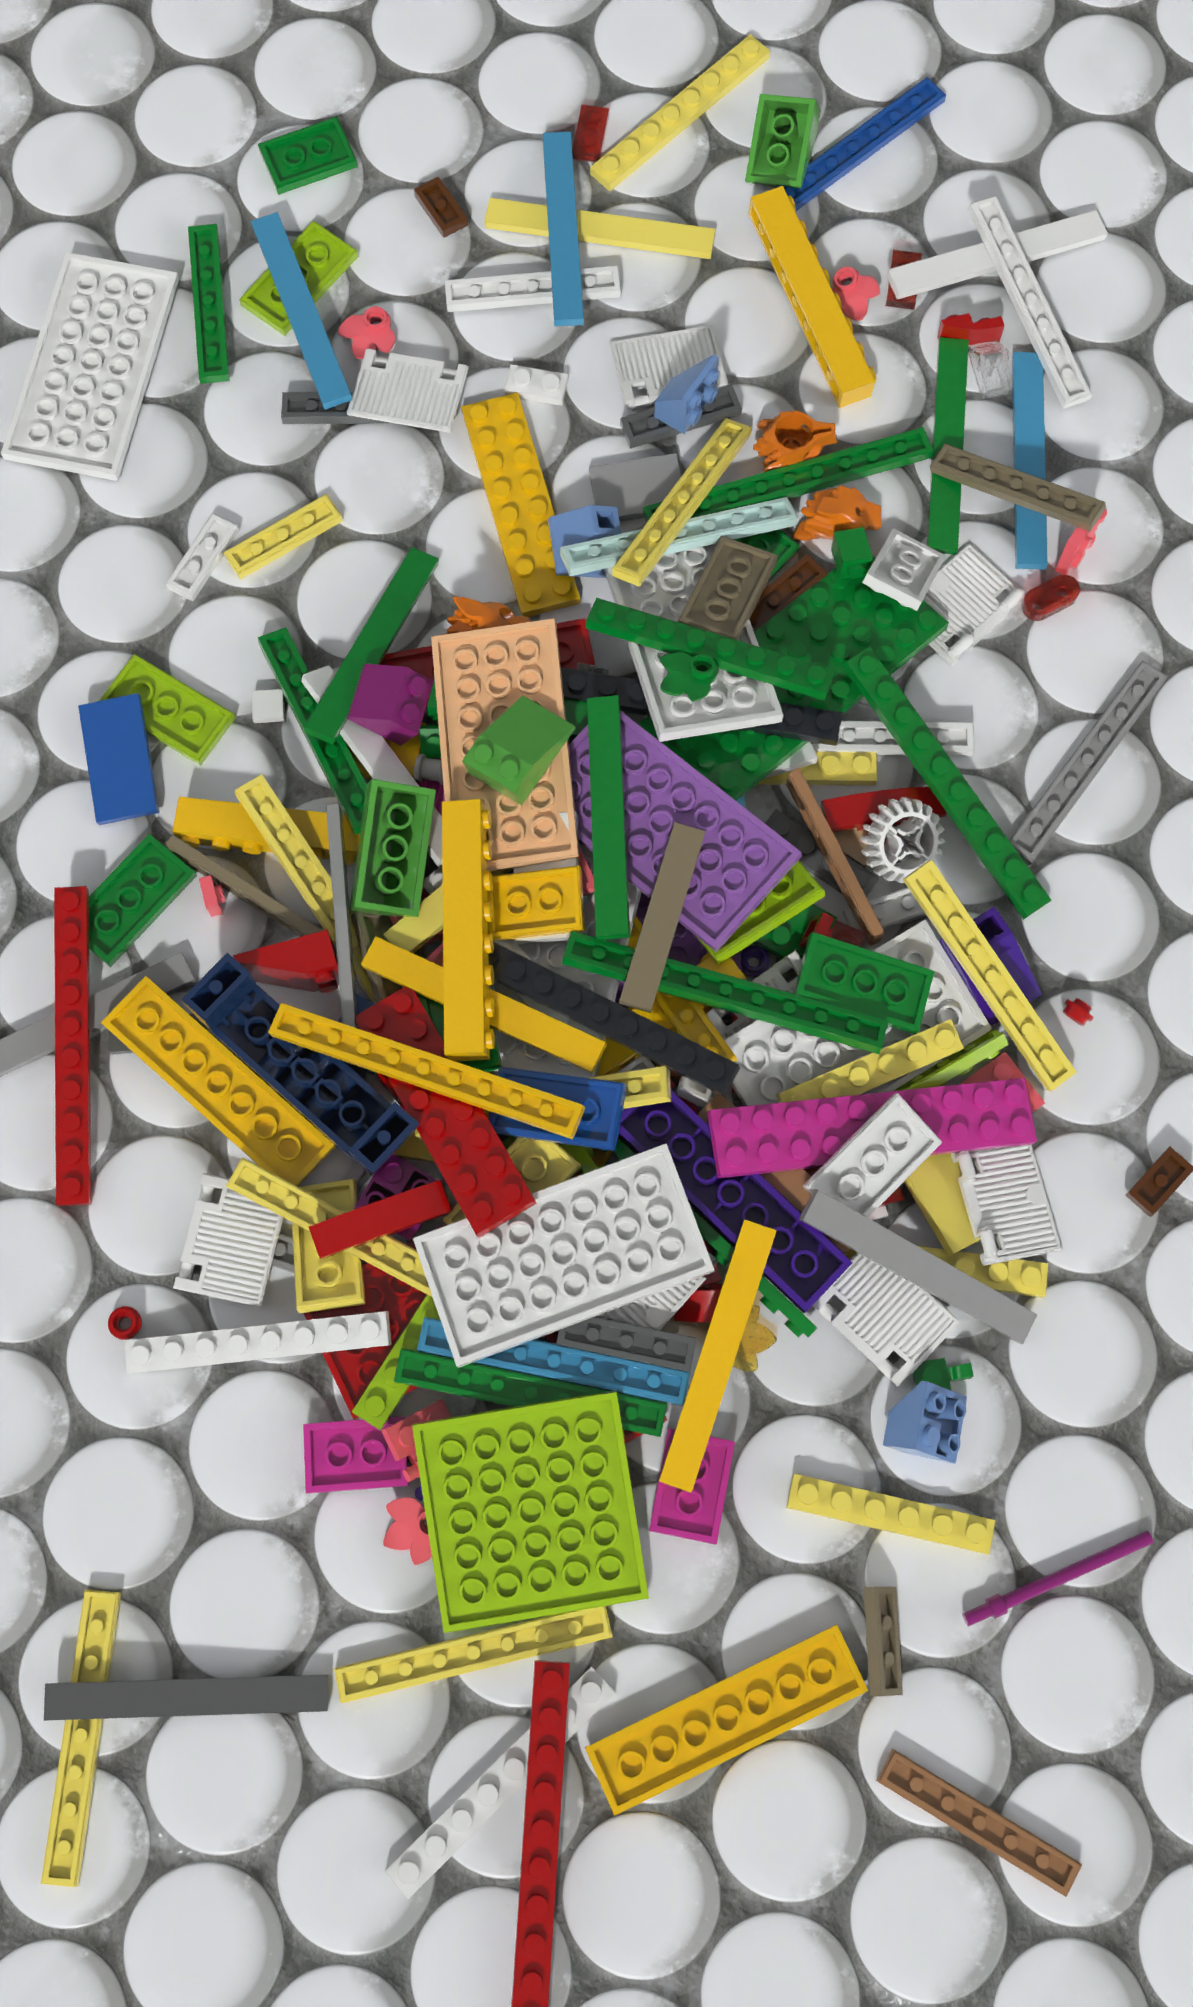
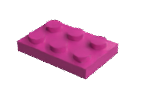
M405 1416L390 1417L384 1428L400 1421ZM365 1420L303 1424L306 1494L409 1486V1482L403 1475V1470L408 1468V1456L395 1461L382 1431Z
M668 1428L659 1480L675 1429ZM715 1437L709 1438L692 1493L659 1482L658 1480L649 1528L650 1532L717 1545L735 1445L734 1441Z

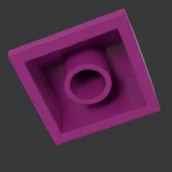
M365 664L362 667L347 719L401 746L419 733L433 680L408 667Z

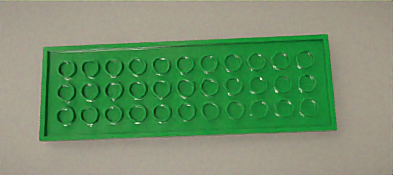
M835 568L817 584H814L758 628L754 634L759 647L835 670L834 678L825 701L773 685L779 702L843 712L842 714H844L864 697L843 668L846 661L871 647L891 675L947 630L949 622L924 600L917 611L910 607L902 606L898 601L883 593L875 592L871 587L863 584L865 576L858 579L847 578L840 580ZM647 716L638 725L658 740L652 718ZM730 730L662 741L661 743L737 801L807 744L808 741L784 738L777 735L759 734L751 730Z

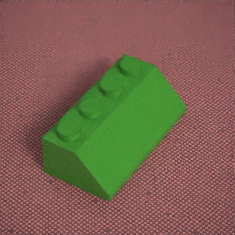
M372 779L367 784L349 910L387 916H419L435 789Z

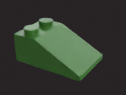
M760 94L745 178L746 183L802 188L816 141L821 112L816 99Z
M522 696L480 734L462 762L471 776L522 806L575 730V726Z

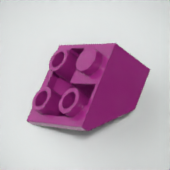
M392 1154L375 1172L354 1209L438 1180ZM422 1224L397 1234L411 1242Z

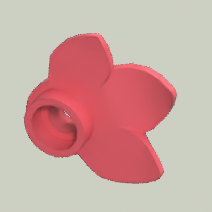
M851 267L840 268L833 277V287L831 289L833 293L836 292L840 297L841 310L852 320H862L868 312V299L880 294L877 281L871 276H860L859 272ZM846 281H852L848 285H843Z
M370 307L365 311L364 315H351L338 329V335L353 339L352 351L356 359H363L366 349H378L384 353H389L395 344V334L390 329V316L381 307Z
M412 1497L397 1498L388 1503L386 1509L396 1521L387 1530L383 1545L394 1550L410 1549V1556L414 1565L429 1560L432 1554L428 1528L424 1524V1519L426 1518L424 1506Z

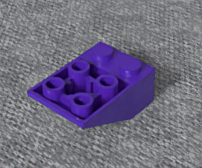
M993 907L974 918L973 921L1029 1003L1040 998L1042 993L1012 931L997 909ZM941 938L940 944L990 1026L998 1023V1018L948 945Z

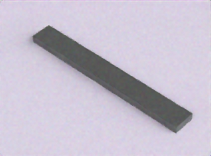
M328 1674L46 1683L44 1721L328 1711Z

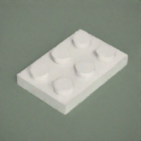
M893 528L862 583L871 587L875 592L883 593L898 601L902 606L910 607L917 611L942 566L946 555Z

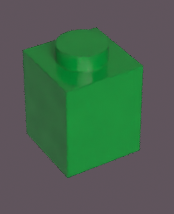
M864 527L834 532L831 552L839 579H858L865 576L871 567L873 556Z

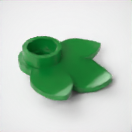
M684 652L671 653L660 657V663L670 672L660 685L662 692L672 696H680L686 693L692 702L701 700L709 694L710 683L716 679L718 674V667L712 657L705 654L692 657Z

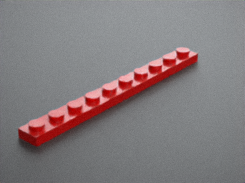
M87 886L54 887L56 1205H91L89 889Z
M534 1660L511 2007H548L570 1672L569 1662Z

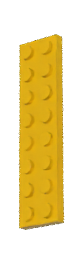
M518 392L461 406L462 416L521 616L530 617L580 604V595L574 576L556 575L548 519L555 516Z
M147 976L102 1020L103 1026L263 1169L299 1187L336 1147Z
M834 1625L586 1746L585 1750L615 1816L867 1692L868 1688L838 1625Z

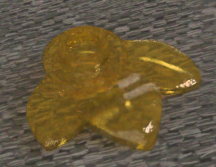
M756 1305L752 1306L733 1367L746 1372L756 1371L758 1368L756 1354L769 1349L777 1341L775 1335L767 1327L757 1323L760 1308Z

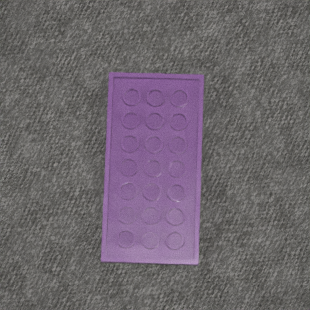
M620 711L628 881L651 899L674 822L706 831L678 922L717 953L802 857V853ZM587 724L569 744L575 811L578 814V838L584 846L593 852Z

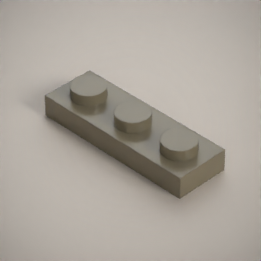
M864 1587L870 1696L903 1695L896 1587Z

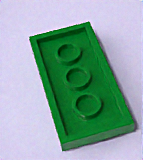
M148 834L89 896V950L111 968L197 877L195 871L153 836Z
M812 932L809 934L793 994L888 1020L887 1026L916 1034L920 1030L935 971Z

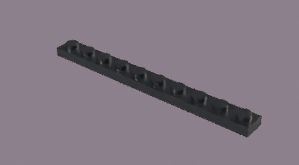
M561 667L565 699L587 702V698L619 695L620 711L651 716L640 680ZM779 702L783 712L782 722L736 729L740 731L751 730L759 734L777 735L784 738L837 746L843 712Z
M493 942L494 950L493 953H488L489 965L493 966L494 981L725 1097L740 1070L739 1064Z

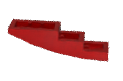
M928 786L879 790L821 801L822 813L833 833L856 828L857 831L865 830L862 825H871L873 822L869 814H880L878 805L883 804L888 807L889 799H895L899 802L901 797L922 801L923 805H929L933 809L932 813L937 814L939 818L947 816V812ZM909 817L899 819L893 826L900 825L904 820L907 821Z
M438 1180L309 1226V1230L319 1258L324 1259L352 1247H359L384 1236L396 1234L452 1212V1208L442 1180Z

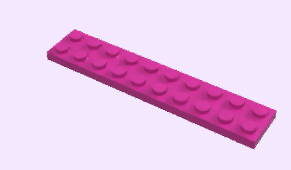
M1025 1078L713 1109L707 1115L717 1177L726 1178L822 1167L896 1093L908 1103L942 1141L931 1155L1031 1145L1037 1142Z

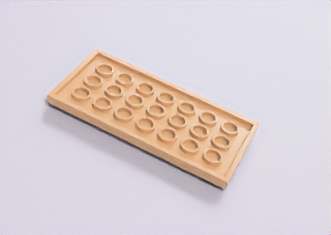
M555 618L431 636L445 801L481 799L485 809L490 810L492 826L491 829H486L487 840L491 841L492 859L487 860V871L517 868L570 858L580 859L568 740L522 806L471 776L462 762L480 734L522 696L566 720ZM568 812L569 830L559 813Z

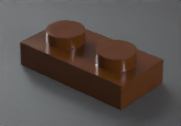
M439 177L414 189L415 198L443 238L468 226L467 216Z
M1169 1146L1125 1196L1149 1217H1152L1193 1172V1166Z

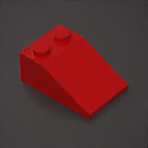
M328 929L233 955V958L251 973L255 982L310 992L320 991V993H328L338 989L337 953Z

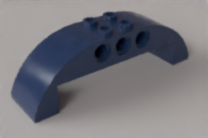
M226 953L181 999L189 1010L239 1060L318 1129L339 1150L368 1172L375 1174L419 1127L420 1124L396 1102L393 1104L389 1103L342 1060L272 1037L268 1031L280 1005L256 984L251 973L229 953Z

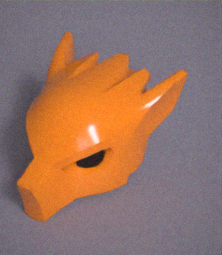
M797 410L793 412H780L773 419H763L758 423L757 429L763 430V436L757 439V443L753 445V450L758 451L760 457H767L762 462L763 466L766 467L763 473L818 457L824 446L837 443L835 424L815 421L807 414Z
M840 485L838 488L815 492L813 495L814 500H807L805 503L807 507L801 509V513L807 518L796 528L793 540L806 541L819 538L833 540L834 532L860 527H864L865 530H879L882 527L881 506L866 500L862 493L854 487L849 489Z
M453 597L458 609L454 611L455 615L447 619V622L452 626L447 629L446 634L530 622L528 616H515L508 606L502 603L491 601L481 603L465 597Z

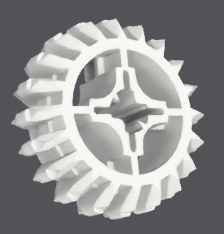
M901 797L898 802V800L889 799L888 807L883 804L878 805L879 815L869 814L870 819L873 820L871 825H862L868 831L867 836L860 838L861 842L868 844L861 850L863 855L869 856L865 862L873 868L875 874L882 875L888 881L895 879L899 883H904L902 879L928 860H932L935 855H943L937 847L945 843L944 838L938 836L945 829L937 824L940 818L937 814L932 813L933 809L929 805H923L920 800H910L907 797ZM909 817L907 821L904 820L900 825L893 826L899 819ZM897 834L902 836L904 842L908 844L909 847L904 845V843L901 841V838L897 836ZM912 854L909 859L896 863L898 859L902 860L906 855Z

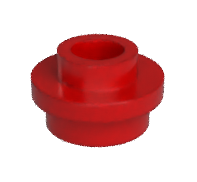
M1078 998L1073 1002L1069 999L1065 1001L1066 1007L1062 1012L1081 1026H1084L1087 1021L1091 1022L1094 1017L1090 1014L1092 1008Z
M129 1306L115 1309L108 1319L110 1333L120 1340L132 1339L139 1333L142 1327L141 1315L137 1310ZM124 1318H130L131 1325L127 1329H122L120 1326Z

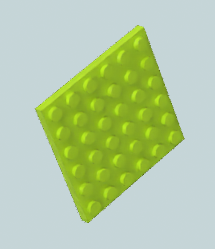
M616 1390L412 1424L443 1633L649 1599Z

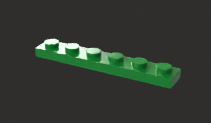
M217 224L188 226L199 380L201 384L230 381L219 230Z

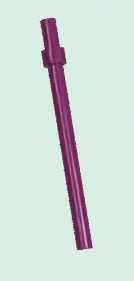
M1145 1531L1005 1595L1000 1596V1594L991 1596L985 1599V1604L962 1613L963 1619L968 1627L991 1616L996 1619L1007 1614V1609L1153 1544V1538L1149 1531Z

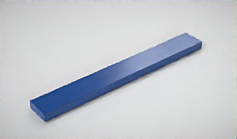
M926 77L809 163L802 188L784 187L787 196H792L796 211L944 103L946 94Z

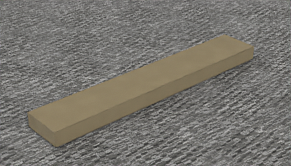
M944 444L930 465L931 473L1089 532L1092 531L1106 509V502L948 444Z
M674 822L619 1000L621 1005L651 1013L706 831Z
M173 834L166 842L169 851L186 865L203 876L211 875L216 884H221L225 890L297 936L301 937L323 931Z

